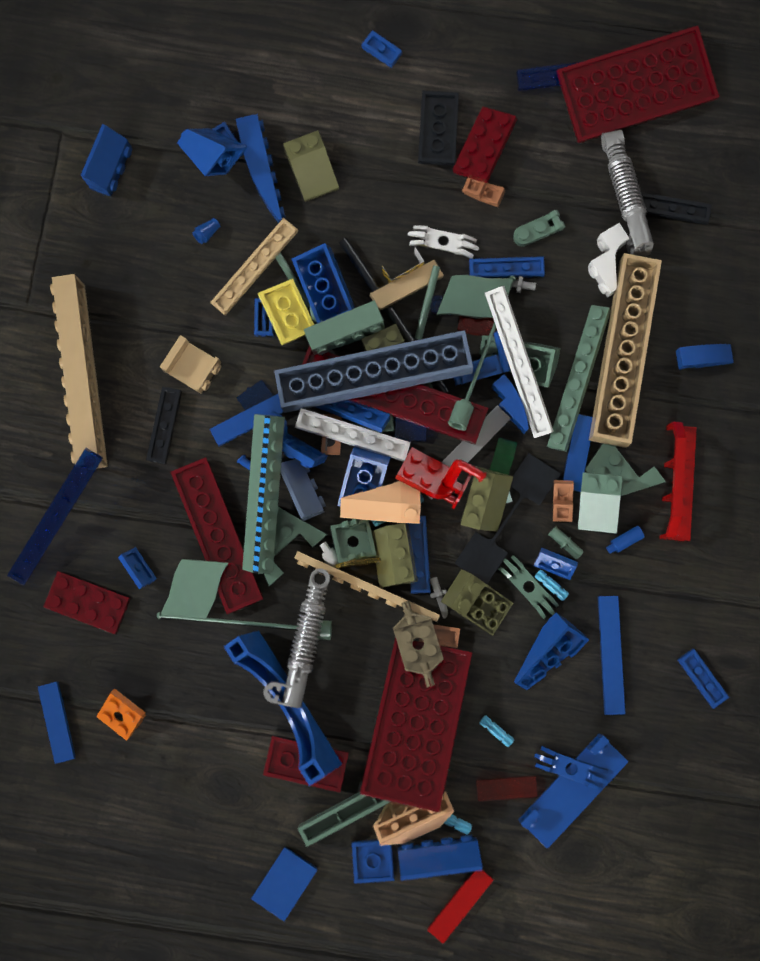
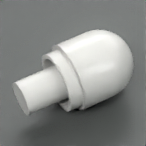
M327 542L319 545L324 552L322 553V558L325 563L332 567L338 566L335 549L333 547L330 548Z

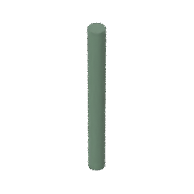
M280 252L276 260L288 280H294L308 310L310 304L306 294Z
M433 265L414 338L416 340H421L423 337L440 267Z

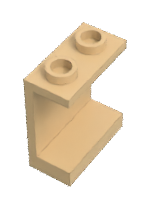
M180 335L160 365V368L202 394L203 391L209 388L213 375H217L220 371L221 361L219 358H214L192 345L186 338Z

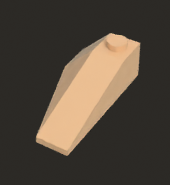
M397 481L372 490L342 497L340 518L420 524V491L401 481Z

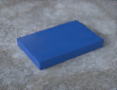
M285 846L251 899L282 921H285L318 868Z

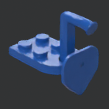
M275 411L270 413V415L282 416ZM285 420L283 454L289 458L299 460L300 464L306 468H313L324 463L327 455L288 434L287 422ZM242 455L237 460V463L250 470L251 461L246 458V455Z

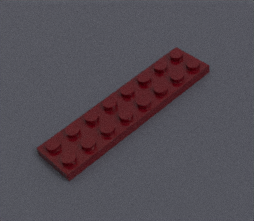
M205 457L171 471L205 560L228 563L218 587V593L226 614L263 600L254 574L242 570L244 549L208 459Z

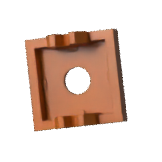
M114 689L109 694L96 717L127 741L142 723L146 712ZM115 712H120L123 715V721L115 717Z

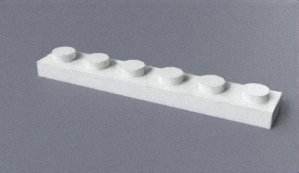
M302 408L295 425L297 429L389 456L403 462L407 457L411 443Z

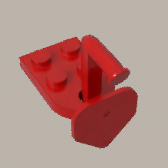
M411 447L395 479L432 498L444 499L452 504V508L455 509L471 476L473 475L481 482L487 476V472H483L477 467L459 459L454 460L451 467ZM462 470L469 473L463 484L457 482V478Z

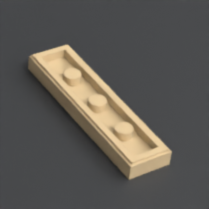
M435 260L370 293V297L373 301L375 300L379 311L428 286L433 265L438 266ZM441 270L439 271L437 280L443 278L444 276Z

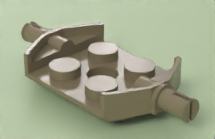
M406 601L407 607L405 602L401 603L405 612L404 617L393 627L405 671L422 674L427 687H430V683L431 686L435 685L431 673L443 660L442 652L431 617L415 614L412 612L410 601ZM417 638L424 641V647L420 650H416L413 647V641Z

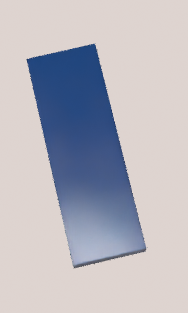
M691 649L677 659L711 708H716L730 698L695 649Z

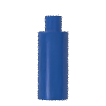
M636 526L611 540V545L607 546L606 549L610 554L614 551L619 553L645 538L644 533L639 526Z

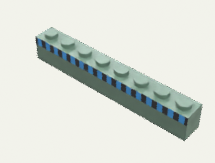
M254 414L242 570L256 574L273 573L285 417Z

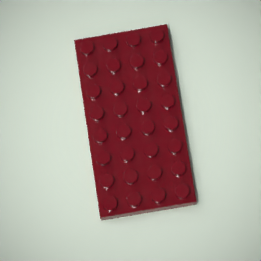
M698 25L556 71L578 143L599 137L602 133L625 129L719 98Z
M395 637L360 795L440 813L472 652L440 646L443 660L431 673L435 685L431 686L430 683V687H427L422 674L405 671ZM413 641V647L416 650H420L424 647V642Z

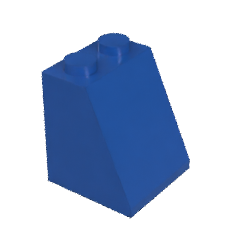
M209 128L186 129L182 132L181 138L177 142L204 176L226 175L247 148L244 144Z

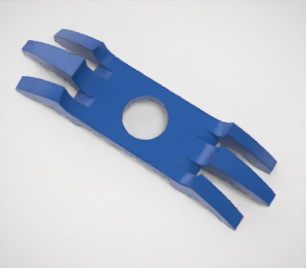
M543 746L541 750L555 756V759L535 753L534 757L552 765L551 768L536 763L535 767L579 782L598 791H602L603 788L588 782L589 779L609 784L608 780L591 773V771L607 774L608 770L572 759ZM569 763H574L577 766L576 774L570 775L566 772V766Z

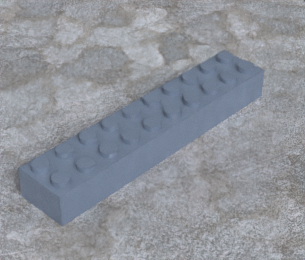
M464 330L274 370L281 408L284 413L300 410L301 408L306 409L473 374V364Z

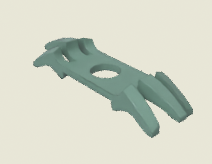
M514 555L511 556V559L520 568L519 571L504 558L503 562L514 576L510 575L501 566L498 570L514 584L543 619L546 618V615L537 605L538 603L553 616L555 612L544 599L546 597L557 608L559 605L553 597L544 590ZM527 581H531L534 584V590L530 593L526 592L523 588L524 583Z

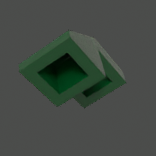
M499 438L489 470L509 475L517 443Z

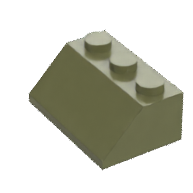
M476 466L481 471L487 472V476L481 482L473 476L461 518V525L477 530L497 532L513 476Z
M401 523L371 531L377 555L375 562L379 587L385 588L418 582L409 525Z

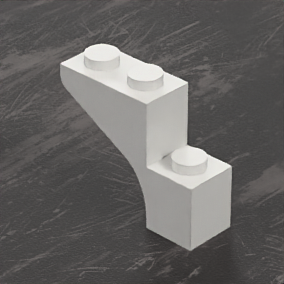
M620 223L599 235L597 245L605 253L593 259L588 265L590 276L597 280L601 293L606 294L607 298L617 288L616 251L626 245L629 240Z

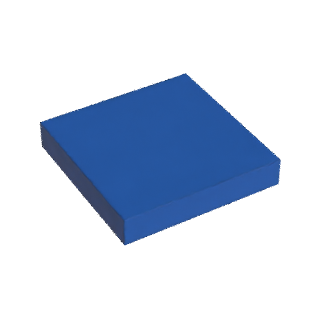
M378 839L352 841L354 884L394 881L392 845H380Z

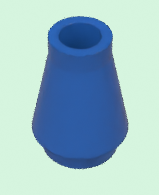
M212 218L210 221L195 227L192 234L200 244L207 243L221 226L215 218Z

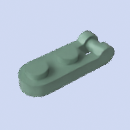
M554 210L543 217L518 227L514 231L513 240L519 246H526L561 231L566 226L560 220L558 210ZM553 221L554 226L550 227L548 222Z

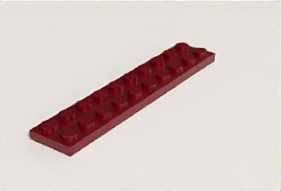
M309 346L302 365L340 356L329 352L322 355H314ZM421 384L349 399L350 401L380 410L391 416L476 445L489 409L471 402L474 410L467 429L462 431L454 429L448 424L454 405L461 398Z

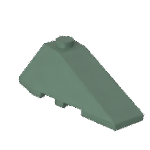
M482 335L479 352L481 355L488 340V335ZM494 336L485 357L498 355ZM524 342L537 384L549 387L558 365L561 348Z

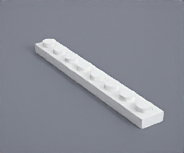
M504 286L485 292L533 436L536 438L552 433L554 431Z

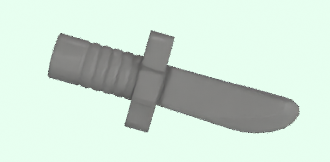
M519 276L518 281L513 282L512 287H516L517 292L521 293V289L536 290L537 283L525 282L523 277Z
M433 577L430 578V582L434 592L430 594V597H436L442 618L445 619L448 609L441 600L447 591L446 589L441 590L438 578Z

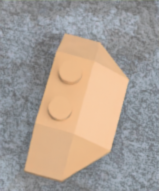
M446 792L443 795L440 813L389 802L383 808L373 827L380 845L405 844L441 827L453 814L454 809Z

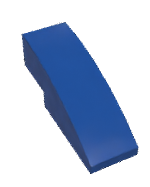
M731 344L679 347L676 350L679 369L703 368L734 363Z
M504 374L493 383L491 388L503 400L499 407L511 418L510 420L517 428L525 434L529 427L524 405L513 384Z

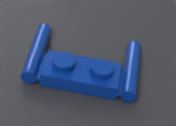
M498 331L494 332L498 355L484 359L477 380L511 371ZM480 359L472 361L473 374L454 377L455 386L473 380Z

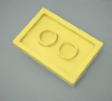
M293 279L258 293L281 345L306 336L303 329L314 325Z

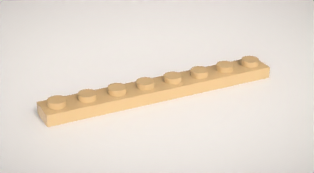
M297 551L294 557L298 560L297 564L308 568L310 565L316 569H324L333 576L332 580L341 584L346 581L351 584L350 588L361 592V589L369 592L368 596L376 600L379 597L386 599L385 604L394 608L397 605L403 607L401 604L405 602L407 607L406 601L408 600ZM410 602L412 612L430 616L432 621H438L439 614Z

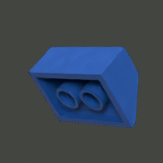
M102 124L81 173L82 178L91 190L110 197L113 191H116L119 176L125 170L126 159L132 153L129 141L108 126Z

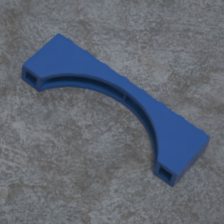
M260 631L240 635L224 646L233 663L250 672L264 686L272 681L286 683L288 676ZM281 686L280 692L277 691V687H273L272 690L268 691L273 697L279 694L278 701H282L285 686ZM303 701L301 708L279 704L295 735L299 750V770L309 786L343 765Z

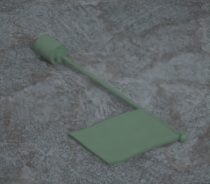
M470 275L452 276L437 315L493 318L485 292L504 286L507 295H509L516 278L515 276L499 279ZM495 322L466 398L456 401L448 424L454 429L462 431L467 429L474 410L469 399L496 329Z
M182 559L175 571L169 597L162 612L157 613L158 619L173 618L296 629V627H299L297 625L207 618L216 599L221 576L228 565L227 562ZM322 620L323 623H320L322 627H319L321 631L318 632L320 636H317V638L331 640L332 621Z

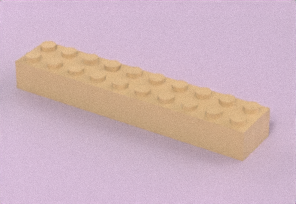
M624 253L619 261L617 288L613 295L589 441L624 448L632 444L662 260Z
M75 274L52 277L50 290L55 300L52 303V307L57 316V321H55V329L59 333L57 347L61 351L62 357L59 358V364L64 373V376L61 378L62 385L66 389L64 403L68 407L66 421L70 425L71 430L68 438L73 446L71 460L72 463H75V466L84 470L108 467L85 285Z

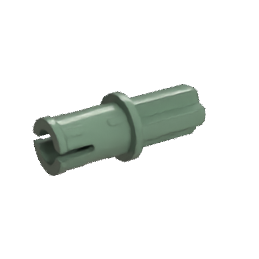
M557 526L548 534L560 545L561 549L564 548L575 559H578L583 554V550L571 540L572 537L566 536Z

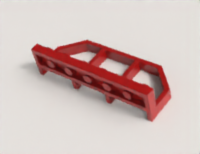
M671 422L666 426V430L674 431V458L664 463V467L673 468L672 493L662 497V501L671 502V516L665 534L660 535V539L690 541L697 427L683 426V422Z

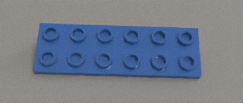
M600 733L575 758V760L608 770L607 774L591 771V773L609 782L628 763L609 743V740ZM571 763L566 768V772L570 775L576 774L578 770L574 763ZM559 775L518 820L526 830L528 829L546 848H549L601 791ZM590 779L588 780V782L598 785L603 789L608 785Z

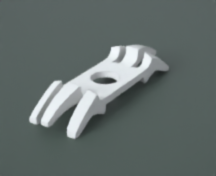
M414 226L413 230L417 231L408 232V236L424 239L410 241L409 245L439 249L463 255L470 259H473V254L462 248L479 250L478 246L472 244L476 243L477 239L465 234L459 235L440 231L428 226ZM446 236L449 239V243L445 246L438 243L439 237Z

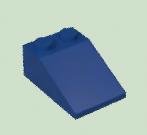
M354 447L350 454L337 506L341 507L342 497L383 486L391 457Z

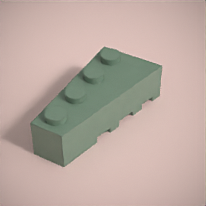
M374 300L303 330L313 354L322 355L329 350L360 341L362 338L385 329V326Z

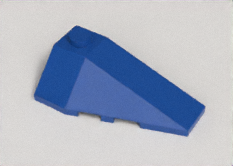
M555 613L542 627L514 682L528 690L546 677L548 670L553 667L557 669L561 666L560 662L568 656L572 658L589 639L566 618Z

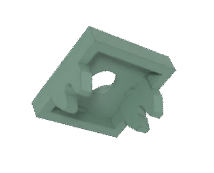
M353 519L352 521L347 520L341 524L330 526L338 564L377 556L369 520ZM354 536L358 539L359 543L356 547L348 545L347 540L349 537Z

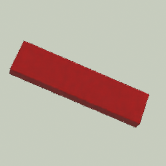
M484 870L473 871L430 924L427 931L441 943H444L493 882V878Z

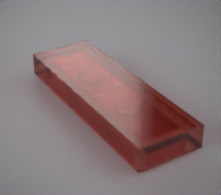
M535 775L476 780L478 801L538 797Z

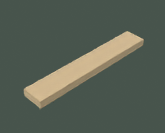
M283 218L210 303L226 316L297 234L298 229Z

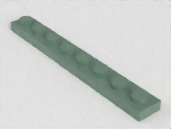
M591 305L553 425L554 432L551 433L547 444L551 449L564 452L568 450L611 310L608 307Z

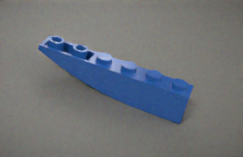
M257 114L237 118L236 123L240 141L247 147L243 153L250 175L268 210L279 223L282 218H285L283 206L279 207L278 204L281 196L279 189L275 190L274 187L277 179L275 172L270 170L273 162L271 154L267 155L266 153L269 145L267 137L263 138L262 132L265 131L263 120L259 121Z

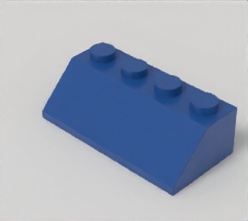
M326 243L292 258L317 323L355 308L332 249Z
M463 835L461 839L453 840L452 837L442 838L441 842L434 843L433 840H424L418 845L408 842L401 844L402 847H398L401 881L483 870L478 841L472 835Z

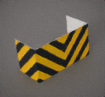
M416 247L414 254L420 264L391 280L382 266V272L389 283L424 265V260Z

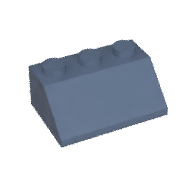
M294 459L281 463V475L301 519L306 521L323 513V507L326 505L322 496L318 497L315 492L318 487L314 478L310 480L307 474L310 472V469L302 466L299 460Z

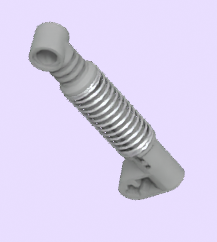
M622 130L602 133L601 144L609 160L608 170L618 204H620L622 217L627 222L630 231L629 240L627 241V253L637 256L650 255L654 243L645 216L647 213L646 206L640 192L633 163L625 151Z
M316 569L311 573L308 584L310 589H307L309 594H306L308 599L305 598L300 608V611L306 614H299L301 618H298L300 622L297 625L299 627H296L298 631H295L297 636H294L296 640H293L295 644L292 645L294 649H291L293 653H290L292 658L288 660L287 667L289 672L286 683L272 681L265 686L264 697L271 703L301 708L308 674L312 672L313 665H311V662H314L312 658H315L313 654L316 653L314 649H317L315 645H318L316 640H319L317 636H320L318 632L321 631L319 627H322L320 623H323L320 620L324 618L321 614H325L326 609L322 600H325L323 596L326 593L324 591L328 589L330 576L324 569ZM321 573L325 576L323 584H317L314 581L316 574ZM281 686H285L282 701H278L279 694L271 697V693L268 692L273 687H277V691L280 692Z

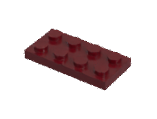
M482 107L453 167V172L488 183L515 126L517 117Z
M58 571L43 608L109 633L117 634L131 598Z
M272 735L263 773L264 776L309 786L299 770V750L296 740ZM333 749L343 765L311 786L340 793L349 752Z

